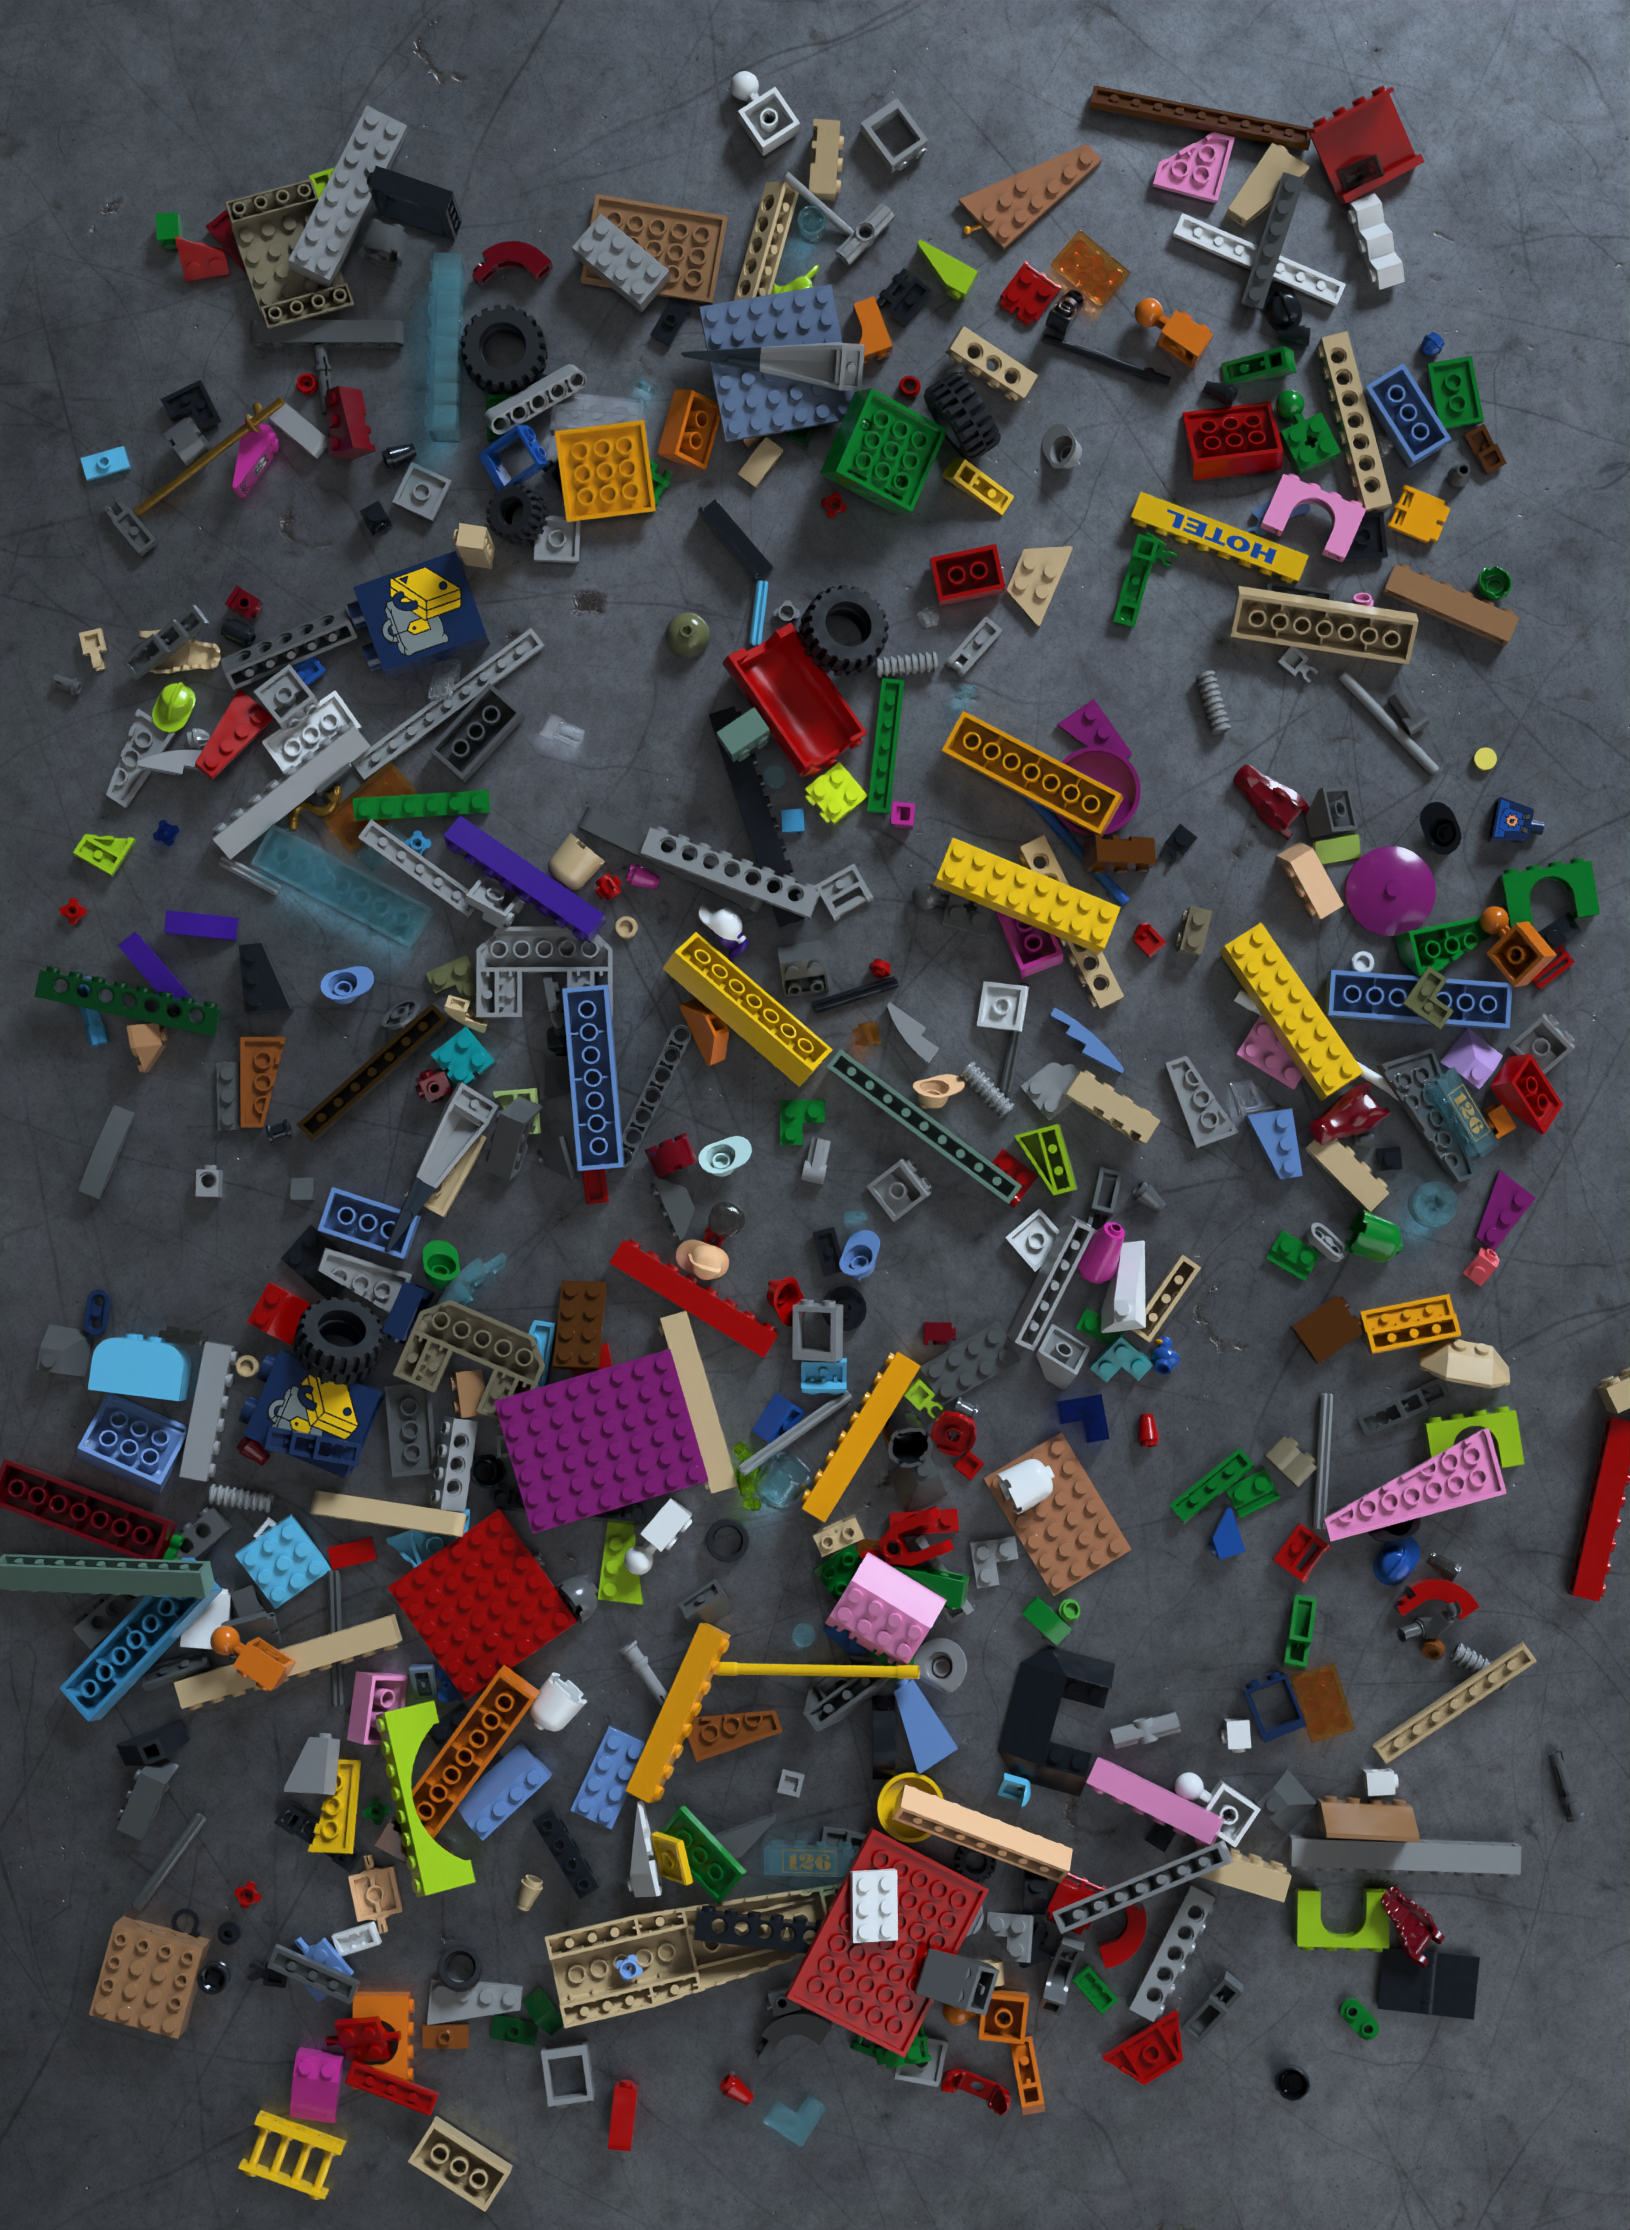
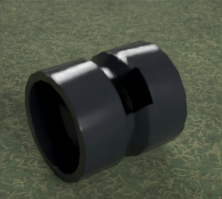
M219 1958L212 1959L206 1963L198 1974L197 1982L199 1988L206 1994L211 1995L221 1992L232 1978L233 1972L230 1964L224 1959Z

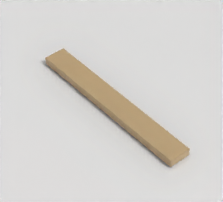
M1522 1641L1372 1744L1373 1748L1384 1763L1388 1764L1536 1663L1537 1660Z

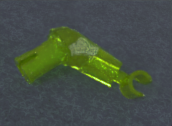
M743 1442L737 1443L732 1449L733 1453L741 1461L739 1465L756 1454L751 1453ZM762 1464L746 1476H743L739 1469L736 1472L740 1496L746 1497L743 1501V1506L751 1511H757L761 1508L760 1499L758 1497L753 1498V1496L757 1494V1478Z

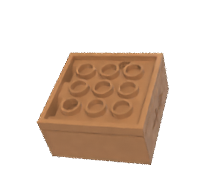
M122 1916L113 1925L89 2015L179 2039L188 2026L198 1989V1974L204 1967L211 1940L199 1936L193 1937L185 1932L182 1933L170 1928Z

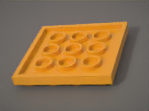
M644 420L554 431L567 522L656 511Z

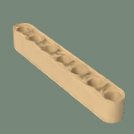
M314 1491L310 1514L462 1538L467 1516L458 1512L323 1491Z

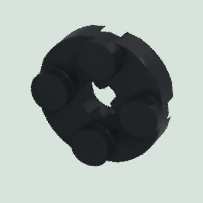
M837 1287L829 1291L823 1299L834 1300L836 1304L843 1305L845 1302L849 1304L848 1308L851 1311L849 1314L844 1313L843 1331H851L857 1328L866 1317V1302L862 1294L852 1287ZM822 1313L826 1323L831 1327V1313Z

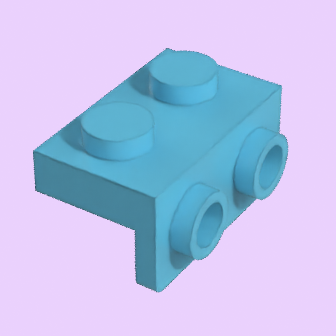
M847 1358L837 1362L801 1360V1392L810 1395L818 1393L839 1395L846 1393Z

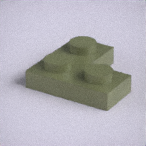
M468 955L426 973L435 994L456 986L462 999L468 1000L470 1003L476 1001V973Z
M1428 966L1402 1005L1438 1030H1441L1453 1013V1010L1435 997L1448 979Z

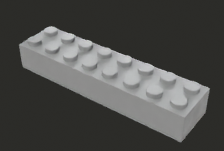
M366 106L288 260L290 270L326 288L332 286L374 202L367 185V178L374 171L375 166L388 170L391 169L407 137V125Z

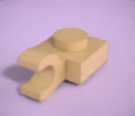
M98 628L79 633L83 655L85 657L91 655L92 666L96 671L104 670L105 666L101 653L107 652L103 630Z

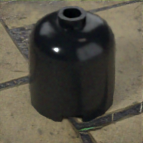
M905 1411L895 1413L889 1417L883 1428V1437L889 1458L898 1463L900 1467L912 1468L922 1464L921 1461L931 1454L933 1447L931 1437L923 1421L916 1414Z

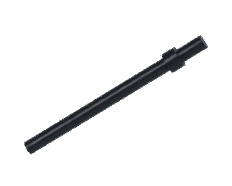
M1044 334L1042 339L1043 343L1143 377V380L1149 382L1153 380L1167 386L1169 385L1171 377L1155 372V369L1147 366L1144 368L1048 334Z

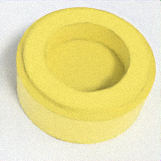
M1487 747L1479 749L1473 756L1475 767L1481 771L1490 770L1497 762L1496 753Z

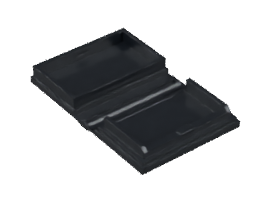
M1383 1948L1378 2009L1474 2020L1480 1957L1422 1951L1421 1954L1429 1961L1426 1967L1422 1968L1408 1958L1402 1948Z

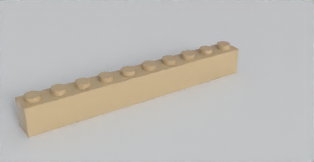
M392 1614L278 1650L296 1661L288 1676L297 1674V1677L300 1678L311 1674L310 1670L314 1668H319V1671L332 1668V1663L340 1661L342 1665L354 1661L353 1657L362 1654V1658L376 1654L375 1650L383 1648L384 1651L397 1648L396 1643L402 1641V1636L396 1616ZM234 1663L174 1682L181 1709L189 1707L190 1711L203 1707L202 1703L206 1701H211V1704H215L225 1700L224 1696L232 1694L234 1698L246 1694V1689L253 1687L254 1691H257L260 1688L252 1678H244L239 1675L237 1668L233 1666ZM288 1676L286 1677V1679L284 1680V1682L289 1681V1677H288Z

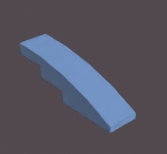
M1053 1008L1049 1017L1069 1027L1065 1036L1084 1045L1080 1053L1081 1055L1119 1075L1123 1073L1124 1068L1111 1051L1093 1033L1075 1019L1057 1008Z

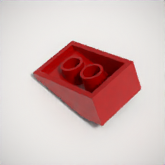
M1531 1053L1509 1057L1490 1085L1501 1104L1541 1135L1546 1133L1563 1106Z
M269 1282L247 1323L293 1346L300 1316L312 1303L273 1282Z

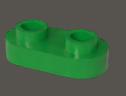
M1347 1998L1341 2002L1339 2012L1349 2026L1362 2039H1374L1378 2035L1379 2025L1373 2016L1354 1998ZM1350 2008L1356 2009L1354 2015L1348 2014ZM1366 2025H1371L1372 2027L1369 2032L1364 2031Z

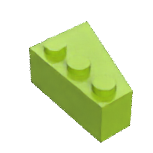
M1060 1124L1014 1136L1053 1196L1078 1189Z

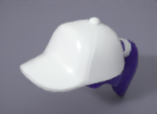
M705 905L700 906L698 911L699 919L710 928L711 933L718 937L724 947L730 949L728 959L733 963L735 958L740 956L749 945L748 940L742 934L743 927L740 917L729 907H723L715 911Z

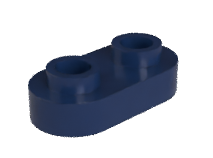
M94 1290L87 1297L84 1328L89 1334L101 1335L108 1328L111 1297L106 1291ZM102 1297L104 1302L102 1305L99 1306L97 1305L96 1300L97 1298ZM97 1319L101 1323L99 1328L93 1326V1322Z

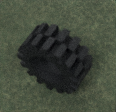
M959 1846L957 1853H955L954 1862L957 1872L976 1883L985 1882L984 1880L989 1879L995 1871L996 1859L964 1846ZM972 1853H979L984 1858V1864L978 1870H972L966 1864L967 1857Z

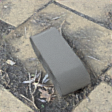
M285 403L284 406L268 417L270 422L316 460L327 448L328 438L288 404Z

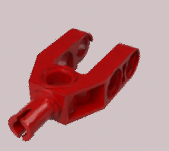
M934 1506L898 1520L878 1541V1546L862 1551L860 1555L861 1559H863L869 1552L880 1560L884 1559L887 1564L913 1566L950 1552L954 1547L949 1538L936 1545L933 1543L915 1553L908 1551L902 1533L940 1518L941 1515L938 1507ZM890 1542H896L899 1545V1552L891 1550Z

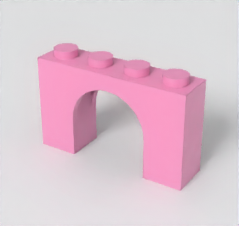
M1283 474L1260 528L1281 536L1291 512L1296 507L1306 503L1317 504L1329 513L1332 520V531L1322 555L1343 563L1366 509L1357 501L1350 500L1349 502L1342 499V496L1336 492L1330 491L1328 493L1321 490V487L1315 483L1307 484L1300 481V478L1296 475Z

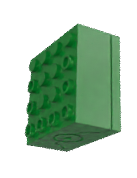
M872 388L856 391L838 429L820 475L894 514L912 512L948 429Z

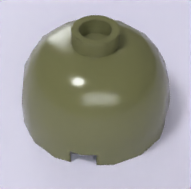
M680 613L673 617L666 629L667 645L674 654L682 658H695L701 655L706 650L710 641V630L706 621L694 613Z

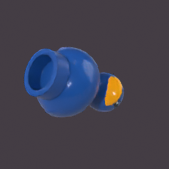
M1163 1336L1154 1341L1157 1348L1152 1353L1153 1368L1159 1374L1168 1375L1171 1373V1370L1178 1367L1180 1358L1175 1351L1171 1350V1339Z

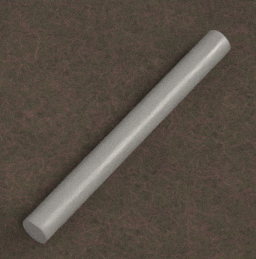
M787 171L782 178L845 236L849 237L854 232L790 172Z

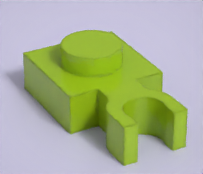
M919 1378L904 1393V1396L919 1411L925 1406L926 1412L933 1419L935 1416L931 1413L932 1407L937 1406L941 1411L944 1409L938 1402L931 1400L935 1394Z

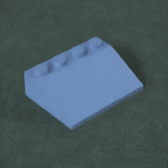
M108 1392L77 1447V1459L160 1495L184 1447L189 1427Z

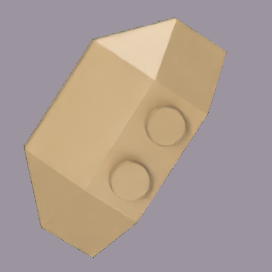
M1446 1339L1419 1352V1369L1428 1371L1445 1381L1490 1389L1510 1384L1509 1367L1493 1346L1460 1339Z

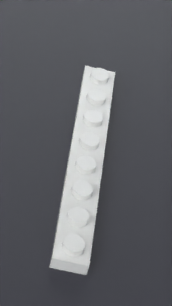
M1182 213L1173 233V236L1250 270H1252L1259 246L1184 213ZM1283 256L1279 257L1272 278L1335 307L1346 286L1343 282Z

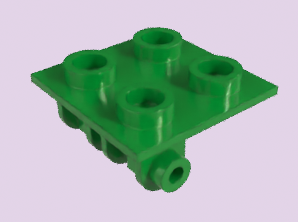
M852 1544L842 1548L837 1553L834 1552L833 1556H829L826 1561L820 1565L817 1564V1567L813 1569L837 1602L863 1561Z

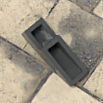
M1100 1168L1086 1222L1095 1229L1094 1234L1104 1224L1112 1220L1123 1172Z
M1225 1971L1194 2008L1182 2025L1181 2030L1199 2044L1227 2014L1228 2008L1243 1993L1244 1984L1228 1971Z

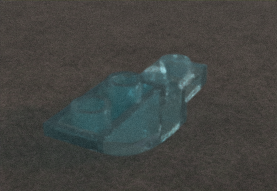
M500 1253L485 1264L480 1258H476L450 1282L437 1305L448 1300L455 1301L464 1306L473 1300L472 1295L476 1293L471 1285L475 1284V1286H478L487 1280L486 1275L493 1271L496 1274L506 1267L504 1263L508 1261L505 1254Z

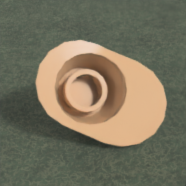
M952 1074L938 1075L913 1083V1089L918 1093L919 1107L921 1109L942 1108L947 1103L950 1095L962 1091L965 1086L962 1078Z
M687 1240L680 1244L676 1250L678 1265L686 1272L696 1275L702 1280L720 1278L729 1268L728 1255L719 1247L698 1240Z

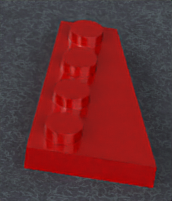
M239 688L196 760L195 767L209 779L213 780L273 721V717Z

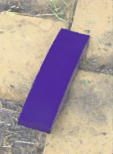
M136 931L118 945L158 993L160 991L173 993V997L182 999V996L192 997L167 968L166 964ZM171 1004L170 1007L179 1016L180 1008L175 1004Z

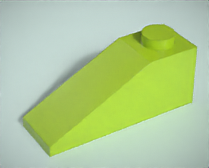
M919 239L917 251L944 290L953 299L959 300L960 298L965 301L978 277V271Z

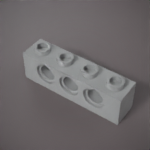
M444 1416L440 1426V1444L437 1447V1466L433 1472L434 1486L430 1494L431 1507L440 1510L465 1512L478 1421ZM455 1437H457V1438H458V1442H457V1444L454 1446V1439H455ZM454 1459V1466L451 1468L450 1463ZM451 1482V1488L447 1491V1485Z

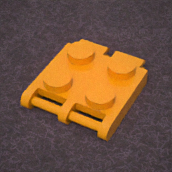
M1403 485L1400 500L1395 504V512L1386 527L1426 544L1429 540L1437 542L1443 526L1436 523L1444 524L1451 508L1445 506V501L1408 485ZM1407 493H1409V495H1408V497H1407V499H1406V501H1405V504L1402 505L1403 502H1404V499H1405V497H1406V495H1407ZM1399 511H1400L1401 514H1400V516H1399V519H1398V521H1397V524H1395V521H1396L1397 516H1398Z

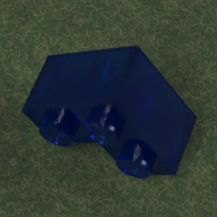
M1098 1393L1055 1401L1059 1424L1081 1421L1086 1443L1110 1439L1102 1394Z

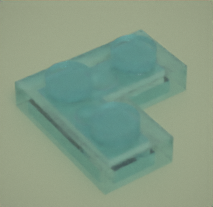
M808 2094L795 2113L776 2100L765 2116L764 2122L802 2147L827 2111V2106Z

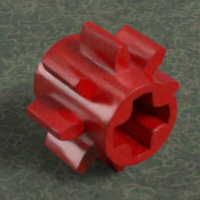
M607 873L595 882L598 887L594 890L600 899L605 897L607 901H610L622 892L619 887L623 884L617 875L611 877Z

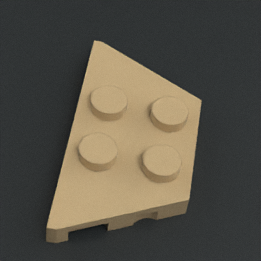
M1071 546L1024 549L1006 592L1018 603L1021 610L1031 618L1036 627H1040L1072 552L1073 547Z

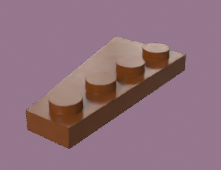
M240 1037L241 1128H264L286 1037Z
M776 1710L694 1717L691 1723L693 1728L688 1739L696 1762H700L780 1734L783 1730Z

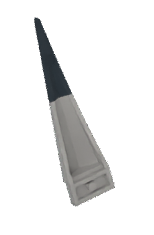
M831 342L682 352L681 355L687 358L786 377L836 390L861 391L865 345Z
M462 1082L458 1083L449 1101L445 1104L388 1240L385 1252L391 1250L444 1178L489 1125L499 1106Z

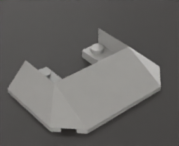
M567 927L497 928L476 949V1017L490 1019L523 1018V974L548 973L567 974V988L609 985L613 1017V949L598 934L590 943L584 939L580 941L573 936L572 931Z

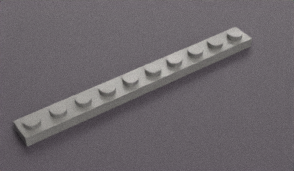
M530 628L351 763L365 781L470 704L489 683L493 686L545 648V645Z

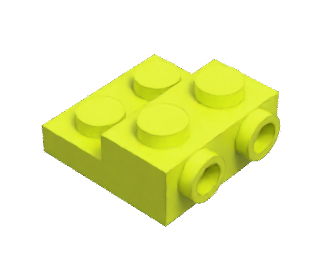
M840 762L805 788L807 794L804 796L812 806L817 805L821 810L819 812L821 818L826 823L831 822L833 826L868 798L865 791Z

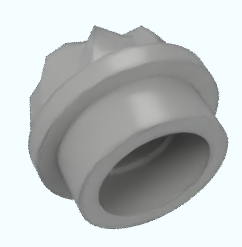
M194 728L191 732H187L191 750H202L210 739L209 734L205 730Z

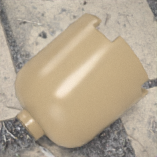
M570 833L550 858L548 871L554 877L553 879L569 890H578L588 882L605 861Z

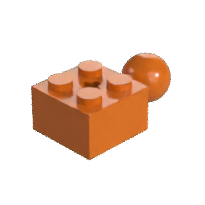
M1145 298L1135 307L1134 316L1141 326H1157L1162 330L1156 344L1193 369L1210 344L1213 334L1210 333L1211 330L1203 324L1198 325L1192 321V317L1183 311L1175 310L1173 315L1168 318L1163 314L1161 304L1153 298Z
M1491 906L1482 912L1480 916L1482 929L1488 934L1498 935L1501 938L1486 954L1513 987L1528 985L1557 956L1530 922L1516 923L1510 929L1508 927L1509 916L1503 908Z
M231 1626L216 1628L210 1638L211 1647L216 1653L220 1655L234 1654L238 1658L233 1664L237 1668V1673L244 1678H252L256 1681V1685L264 1691H272L281 1686L296 1661L260 1637L247 1642L246 1645L242 1644L239 1633Z
M994 1989L986 2015L966 2011L944 2003L942 2011L948 2023L962 2025L969 2019L978 2020V2040L1024 2045L1029 2004L1027 1992ZM1001 2012H1006L1008 2015L1004 2017V2020L999 2018L998 2014H1001Z

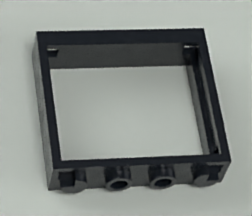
M375 166L374 171L367 178V185L380 216L453 241L456 240L463 220L453 191Z

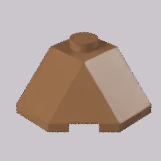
M155 1023L126 1026L132 1054L135 1055L136 1059L140 1060L137 1063L138 1070L143 1074L149 1073L166 1047L165 1041L168 1040L167 1030L162 1025Z

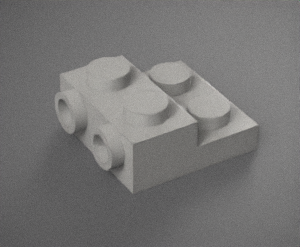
M290 664L254 691L283 730L295 728L300 722L299 718L305 714L307 716L313 714L318 708L316 705L320 703Z
M483 874L466 894L464 902L482 911L481 919L500 929L504 925L510 926L515 917L514 912L519 914L525 902L513 890L508 891L499 884L500 881L494 877L490 879Z
M1543 1013L1512 1041L1509 1047L1517 1055L1531 1053L1545 1075L1574 1049L1575 1045L1573 1042L1575 1040L1567 1031L1562 1033L1558 1029L1559 1023L1551 1014L1546 1016Z
M906 1157L902 1158L866 1186L893 1222L932 1194L930 1190L932 1188L931 1183L927 1178L919 1176L916 1172L918 1167L911 1159L907 1160Z

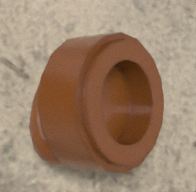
M1438 1637L1426 1639L1423 1642L1421 1651L1425 1657L1431 1660H1439L1444 1656L1445 1645Z

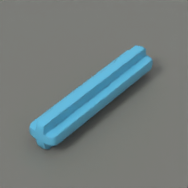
M766 581L756 582L749 645L752 647H756L762 642L768 593V582Z

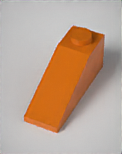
M1032 2036L1025 2037L1024 2045L1010 2043L1023 2115L1045 2112Z

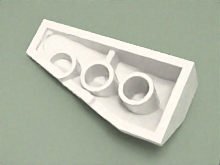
M640 1798L637 1801L630 1869L631 1878H627L628 1888L630 1892L634 1891L635 1897L660 1896L663 1889L662 1881L659 1876L650 1838L651 1831L645 1804Z

